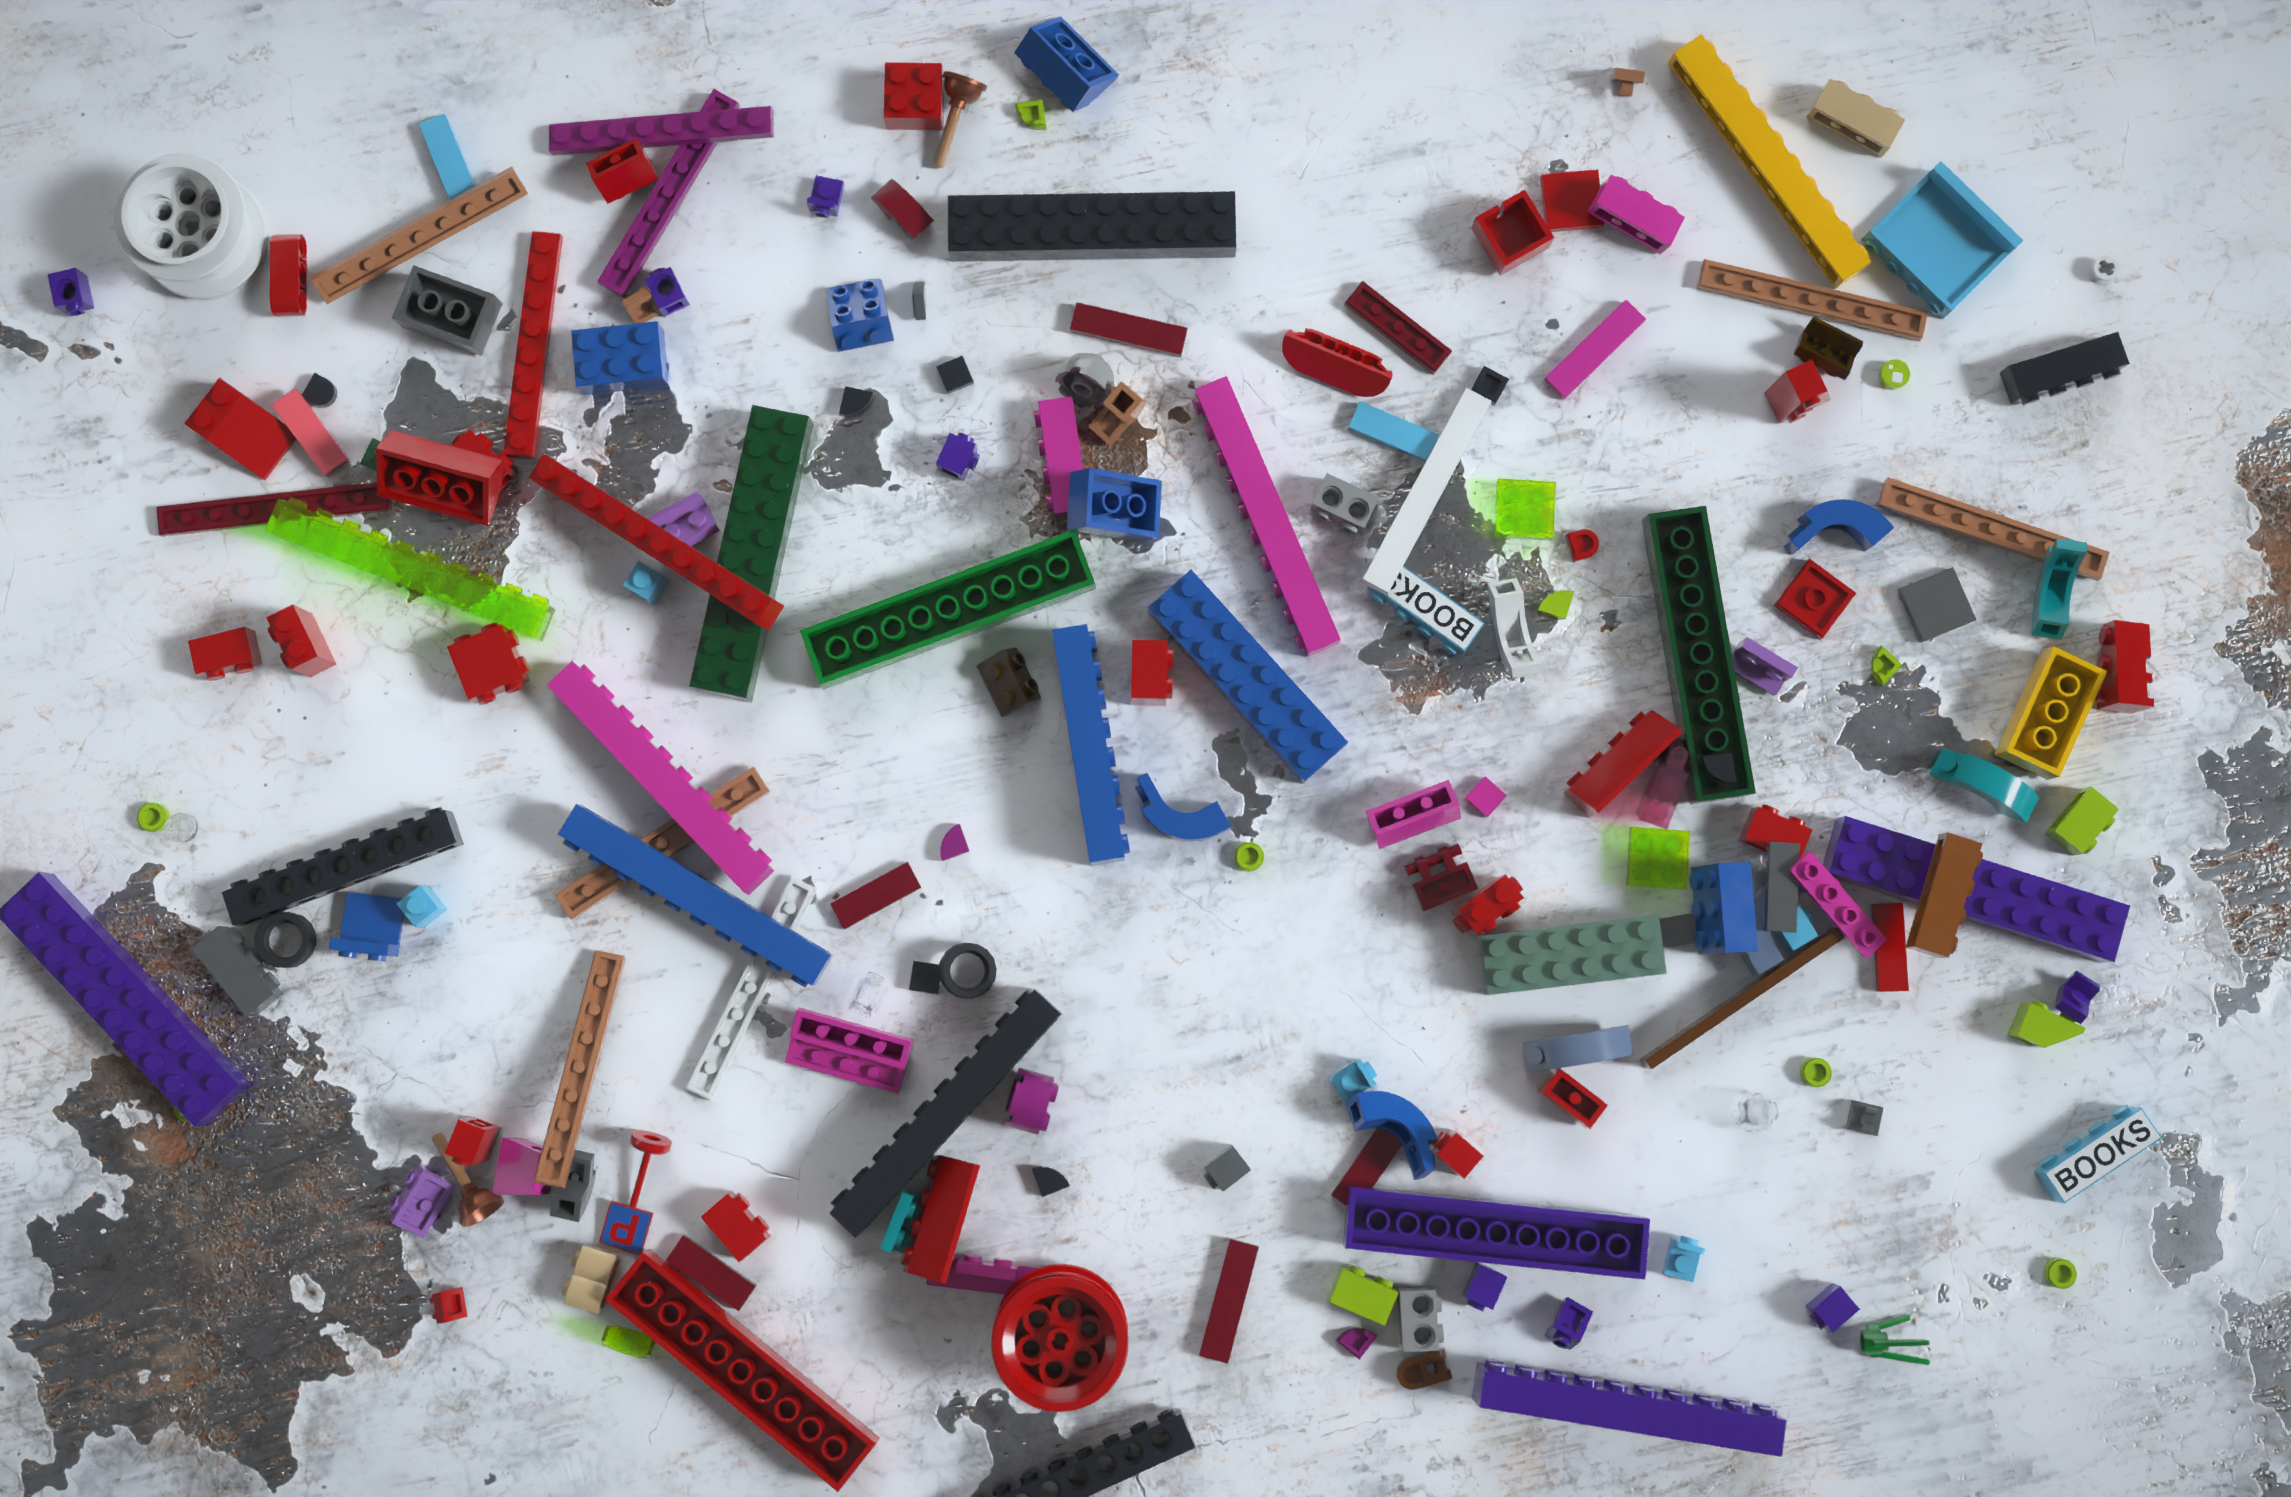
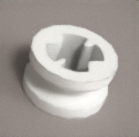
M2101 256L2092 263L2089 270L2090 277L2098 284H2107L2118 275L2119 264L2111 256ZM2102 265L2103 267L2108 266L2110 271L2106 274L2105 272L2100 273L2098 269Z

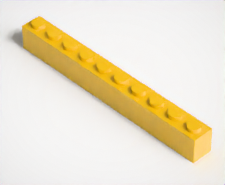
M1700 34L1673 53L1668 62L1669 66L1834 288L1837 289L1871 263L1867 250L1852 237L1850 227L1835 214L1833 204L1828 199H1824L1820 194L1815 180L1805 174L1798 157L1790 153L1785 147L1780 133L1776 130L1773 131L1767 123L1765 113L1762 109L1756 108L1750 100L1748 90L1743 85H1739L1735 80L1731 67L1721 61L1716 54V48L1713 43L1706 40Z

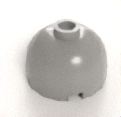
M1078 353L1068 358L1055 378V383L1059 382L1060 384L1058 390L1064 397L1072 396L1073 403L1085 407V402L1095 404L1093 409L1105 406L1103 402L1112 393L1115 385L1114 374L1108 363L1100 355L1091 353Z

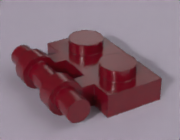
M1458 843L1450 847L1444 845L1438 848V852L1426 857L1420 855L1413 858L1414 862L1404 865L1408 876L1419 872L1422 878L1421 881L1412 884V887L1423 912L1478 889L1468 863L1455 865L1453 858L1462 854ZM1443 862L1446 870L1431 876L1428 868Z

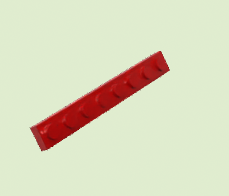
M532 231L503 450L507 457L535 458L563 240L562 235L559 233Z

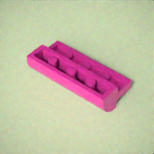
M798 1007L790 1034L791 1040L785 1062L899 1094L907 1064L911 1057L913 1039Z

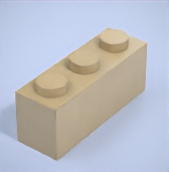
M1831 78L1822 88L1807 115V118L1881 158L1891 147L1906 120L1896 110L1884 108L1875 103L1870 96L1858 94L1849 89L1846 83Z

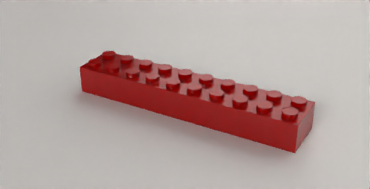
M651 1249L642 1252L605 1298L606 1302L837 1492H839L880 1439L872 1430Z

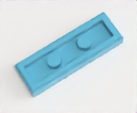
M444 113L418 124L449 200L475 187L476 185L446 114Z
M1361 401L1348 427L1353 432L1424 462L1430 456L1439 434Z

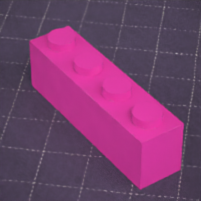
M1072 396L1038 401L1039 410L1034 411L1036 428L1042 427L1043 438L1038 439L1040 456L1046 455L1047 466L1042 467L1044 484L1050 483L1051 494L1046 495L1048 512L1054 511L1055 519L1067 518L1070 472L1083 469Z

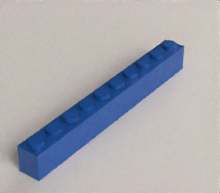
M575 804L557 834L564 838L563 844L576 852L580 848L590 854L588 859L601 867L605 863L615 868L613 874L627 882L630 879L640 883L638 889L652 897L657 893L666 899L664 902L666 906L677 912L681 908L691 914L689 919L702 927H705L706 924L711 925L717 929L714 933L715 935L727 942H730L731 939L736 940L742 944L740 947L742 951L753 957H756L758 953L767 959L765 963L767 966L778 972L785 969L793 974L791 980L805 988L808 984L811 986L817 984L834 955L583 805Z

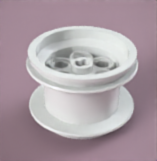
M188 153L169 154L156 158L139 168L128 179L118 196L114 212V227L122 251L137 268L152 276L160 285L173 293L199 300L227 297L248 285L264 264L269 248V228L261 206L247 188L235 181L226 169L211 159ZM196 195L195 201L192 204H188L189 199ZM221 207L220 214L213 217L214 211ZM172 211L169 219L163 220L165 214ZM173 239L171 246L165 249L166 242Z

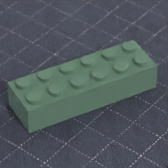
M1659 914L1478 936L1486 995L1667 974Z

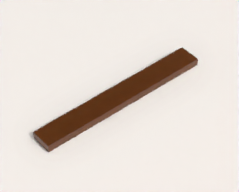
M1830 928L1639 1060L1645 1068H1655L1844 938V935L1838 928Z

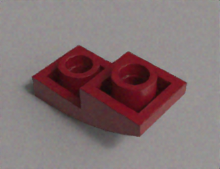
M890 179L870 197L889 220L893 218L910 240H914L934 222V219L893 179Z

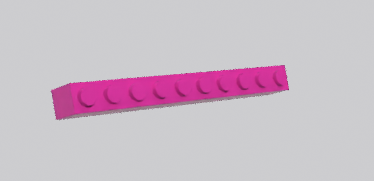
M1222 377L1196 388L1195 398L1192 399L1193 407L1197 415L1202 414L1206 424L1203 425L1205 435L1209 442L1214 440L1217 451L1214 454L1220 468L1225 466L1229 477L1225 478L1231 494L1236 492L1240 503L1237 504L1239 514L1243 520L1248 519L1251 529L1248 530L1249 537L1253 545H1259L1263 554L1259 557L1265 573L1270 571L1274 582L1271 583L1273 593L1277 599L1282 598L1286 607L1282 609V613L1288 626L1293 624L1297 635L1293 636L1299 652L1304 651L1308 657L1339 644L1341 641L1228 377Z
M571 661L547 686L744 893L750 895L775 871L769 865L772 859L761 848L757 851L754 850L749 844L752 838L741 827L737 830L729 823L732 817L721 806L716 810L711 805L712 796L702 786L696 789L690 783L693 779L692 775L682 765L676 768L670 762L674 758L664 746L660 745L657 748L650 741L654 736L643 725L637 727L631 721L635 716L623 704L618 707L612 701L615 695L604 684L599 687L593 681L596 675L585 664L579 667Z

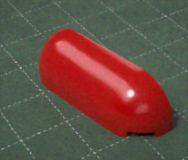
M1305 328L1304 332L1289 330L1284 335L1282 341L1283 356L1288 364L1300 373L1361 397L1379 395L1387 389L1391 382L1392 371H1387L1381 364L1383 359L1371 352L1310 328Z

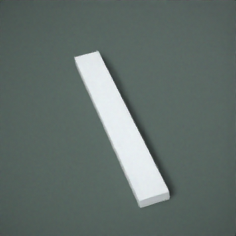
M1468 388L1465 389L1364 575L1362 583L1386 596L1388 595L1492 402L1491 400Z
M790 876L770 917L797 932L818 889ZM758 953L756 957L750 956L685 1086V1089L709 1101H713L777 972L765 964L767 959Z

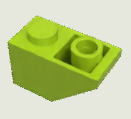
M2033 1000L2032 1003H2020L2007 1035L2032 1047L2046 1048L2083 1034L2086 1028L2076 1024V1021L2061 1012L2059 1015L2050 1012V1006Z

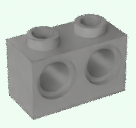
M1326 473L1310 510L1315 512L1314 516L1323 521L1330 522V520L1340 523V528L1351 534L1359 532L1362 534L1379 497ZM1326 494H1333L1338 499V504L1328 506L1323 502L1322 497ZM1353 506L1360 507L1364 511V516L1359 519L1353 518L1349 514V508Z
M1433 1286L1397 1288L1399 1292L1397 1301L1400 1349L1402 1352L1439 1351V1343L1444 1342L1443 1325L1438 1324L1437 1312H1442L1441 1294H1436V1289ZM1424 1296L1427 1298L1428 1304L1423 1311L1413 1310L1412 1303L1416 1297ZM1419 1327H1427L1429 1329V1336L1423 1342H1418L1414 1339V1333Z

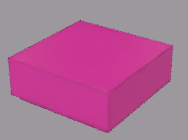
M1485 776L1465 799L1487 818L1507 795Z

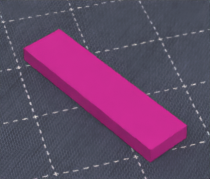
M1626 299L1545 377L1544 381L1563 399L1567 398L1645 322L1646 318Z

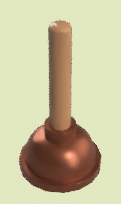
M944 71L943 78H945L944 88L947 96L951 98L949 102L951 108L933 165L937 168H944L961 111L965 110L967 104L976 102L982 92H986L987 85L975 79L950 71Z
M442 1133L435 1134L432 1137V1141L461 1188L460 1194L462 1199L458 1205L461 1227L472 1226L494 1214L504 1203L502 1196L492 1194V1190L488 1188H478L476 1183H472L463 1167L452 1162V1156L444 1154L448 1145Z

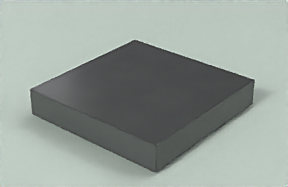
M1953 567L1897 590L1920 643L1977 620Z

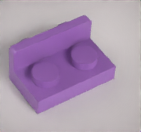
M695 492L648 517L649 520L690 546L720 531L709 506L700 492Z
M1748 637L1740 641L1732 653L1735 673L1772 696L1778 694L1784 682L1792 678L1798 669L1795 665Z
M419 1164L416 1170L412 1169L406 1176L404 1181L405 1188L400 1196L396 1195L392 1199L388 1212H390L389 1217L392 1224L424 1238L455 1185L453 1182L428 1171L426 1166Z

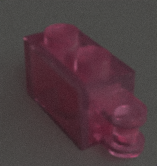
M1672 744L1667 751L1664 761L1656 760L1636 811L1639 820L1668 829L1688 778V773L1683 769L1688 758V752L1682 744Z

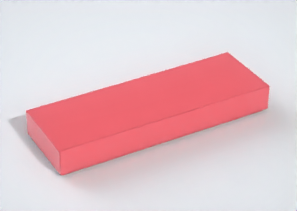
M294 388L272 404V407L324 476H328L350 460L298 389Z

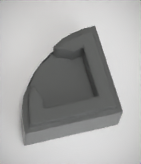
M918 281L913 284L912 291L914 318L916 320H926L925 281Z

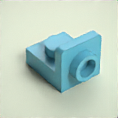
M1361 1059L1355 1060L1329 1077L1344 1103H1347L1356 1093L1364 1092L1368 1088L1377 1085L1373 1079L1377 1077L1373 1067L1368 1061L1363 1064Z
M1681 1235L1680 1241L1671 1238L1662 1273L1694 1282L1700 1254L1704 1255L1705 1248L1697 1246L1699 1240Z

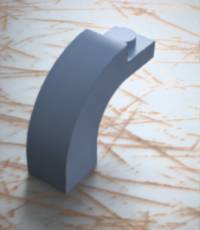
M1798 883V895H1800L1805 890ZM1766 885L1754 893L1758 951L1741 953L1742 959L1752 975H1760L1784 960L1773 942L1771 931H1764Z
M1628 1025L1522 1042L1527 1072L1571 1067L1633 1055Z

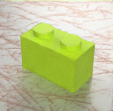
M2092 786L2082 788L2045 834L2072 856L2083 853L2087 854L2096 846L2098 841L2095 838L2100 832H2105L2113 825L2116 820L2113 816L2119 808Z
M1350 1264L1348 1268L1341 1266L1327 1298L1328 1301L1385 1326L1399 1293L1396 1289L1392 1288L1394 1282L1380 1276L1373 1280L1365 1276L1366 1270Z

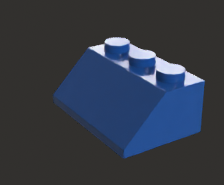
M1061 16L1030 27L1014 52L1022 64L1030 69L1041 80V83L1060 99L1062 105L1072 112L1087 107L1119 76Z

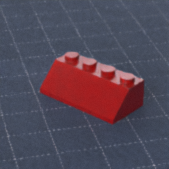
M390 430L376 447L377 496L489 526L502 487L503 460Z
M1653 710L1646 714L1640 711L1629 722L1632 727L1625 734L1621 731L1618 732L1608 742L1611 747L1604 754L1599 751L1587 762L1590 766L1583 774L1578 771L1566 782L1569 788L1564 794L1588 818L1598 814L1683 731Z
M937 1155L936 1160H931L927 1171V1177H930V1182L927 1189H922L918 1201V1206L922 1207L919 1218L913 1219L909 1232L913 1239L910 1248L905 1247L901 1258V1265H905L904 1272L946 1284L980 1165L943 1155Z

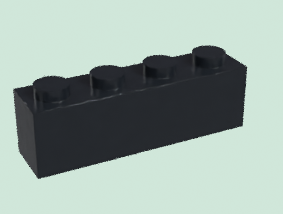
M2115 332L2009 365L2000 372V376L2010 404L2022 402V405L2025 406L2040 400V395L2048 393L2050 397L2065 393L2067 391L2066 387L2076 385V388L2079 389L2093 384V379L2103 376L2104 380L2121 375L2120 370L2130 363L2119 332Z

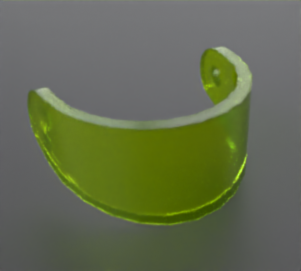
M607 1325L601 1339V1343L614 1351L642 1359L650 1358L655 1345V1341L648 1335L616 1325Z

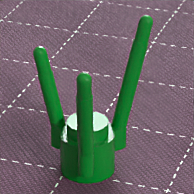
M1911 1315L1897 1317L1878 1324H1867V1330L1860 1331L1862 1353L1869 1354L1870 1358H1886L1929 1365L1930 1361L1928 1359L1885 1351L1889 1350V1347L1928 1346L1930 1341L1927 1339L1888 1340L1887 1333L1880 1331L1910 1321L1912 1319Z

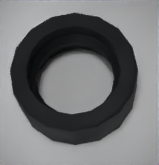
M291 912L274 913L266 917L258 925L254 935V946L258 956L268 965L277 968L297 967L305 963L313 954L316 947V932L312 923L302 915ZM281 923L294 924L302 934L300 949L290 957L277 956L269 946V937L272 930Z
M961 943L954 945L944 953L940 960L938 973L941 984L947 992L959 998L973 999L982 996L990 990L996 979L997 968L993 956L986 948L979 944ZM961 954H974L983 962L985 969L984 977L975 987L962 988L951 977V964Z

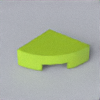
M1043 99L1015 103L1016 112L1024 124L1036 130H1047Z
M1561 590L1550 594L1541 602L1537 612L1565 620L1574 591Z
M1882 645L1878 646L1871 661V671L1877 684L1880 687L1883 686L1903 664Z

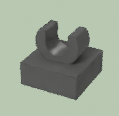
M1851 1100L1846 1129L1878 1136L1884 1107Z

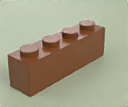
M1949 832L1938 834L1906 948L1937 958H1949L1950 954L1955 952L1958 944V937H1955L1958 926L1963 924L1966 917V909L1964 908L1966 898L1970 897L1975 885V881L1972 880L1975 869L1980 866L1983 858V852L1980 851L1982 843Z

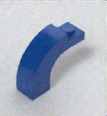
M1847 499L1831 500L1816 505L1800 516L1797 520L1801 524L1788 535L1790 541L1784 547L1792 555L1818 532L1836 529L1850 535L1864 551H1867L1887 535L1894 526L1879 511L1867 504Z
M1148 773L1137 778L1139 785L1135 789L1142 802L1148 800L1150 805L1141 809V812L1146 820L1162 834L1177 840L1192 842L1213 838L1231 828L1217 801L1197 812H1178L1170 808L1162 800Z
M1367 1091L1356 1093L1346 1103L1354 1131L1371 1128L1383 1129L1393 1134L1401 1142L1414 1180L1423 1179L1436 1169L1435 1155L1430 1150L1429 1145L1438 1139L1427 1117L1410 1101L1390 1092Z

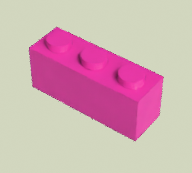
M1612 174L1601 184L1587 212L1660 255L1672 245L1685 219V216L1679 214L1678 210L1673 206L1660 203L1650 193L1640 191L1629 185L1626 179Z
M1449 780L1366 811L1369 826L1379 849L1461 819L1460 805Z

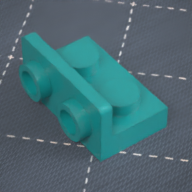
M906 1189L901 1193L880 1249L890 1253L894 1250L903 1254L905 1247L910 1248L913 1236L909 1235L911 1224L914 1218H919L922 1208L918 1206L919 1194Z

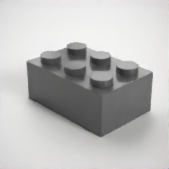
M413 265L392 319L405 329L482 356L503 304L492 293Z

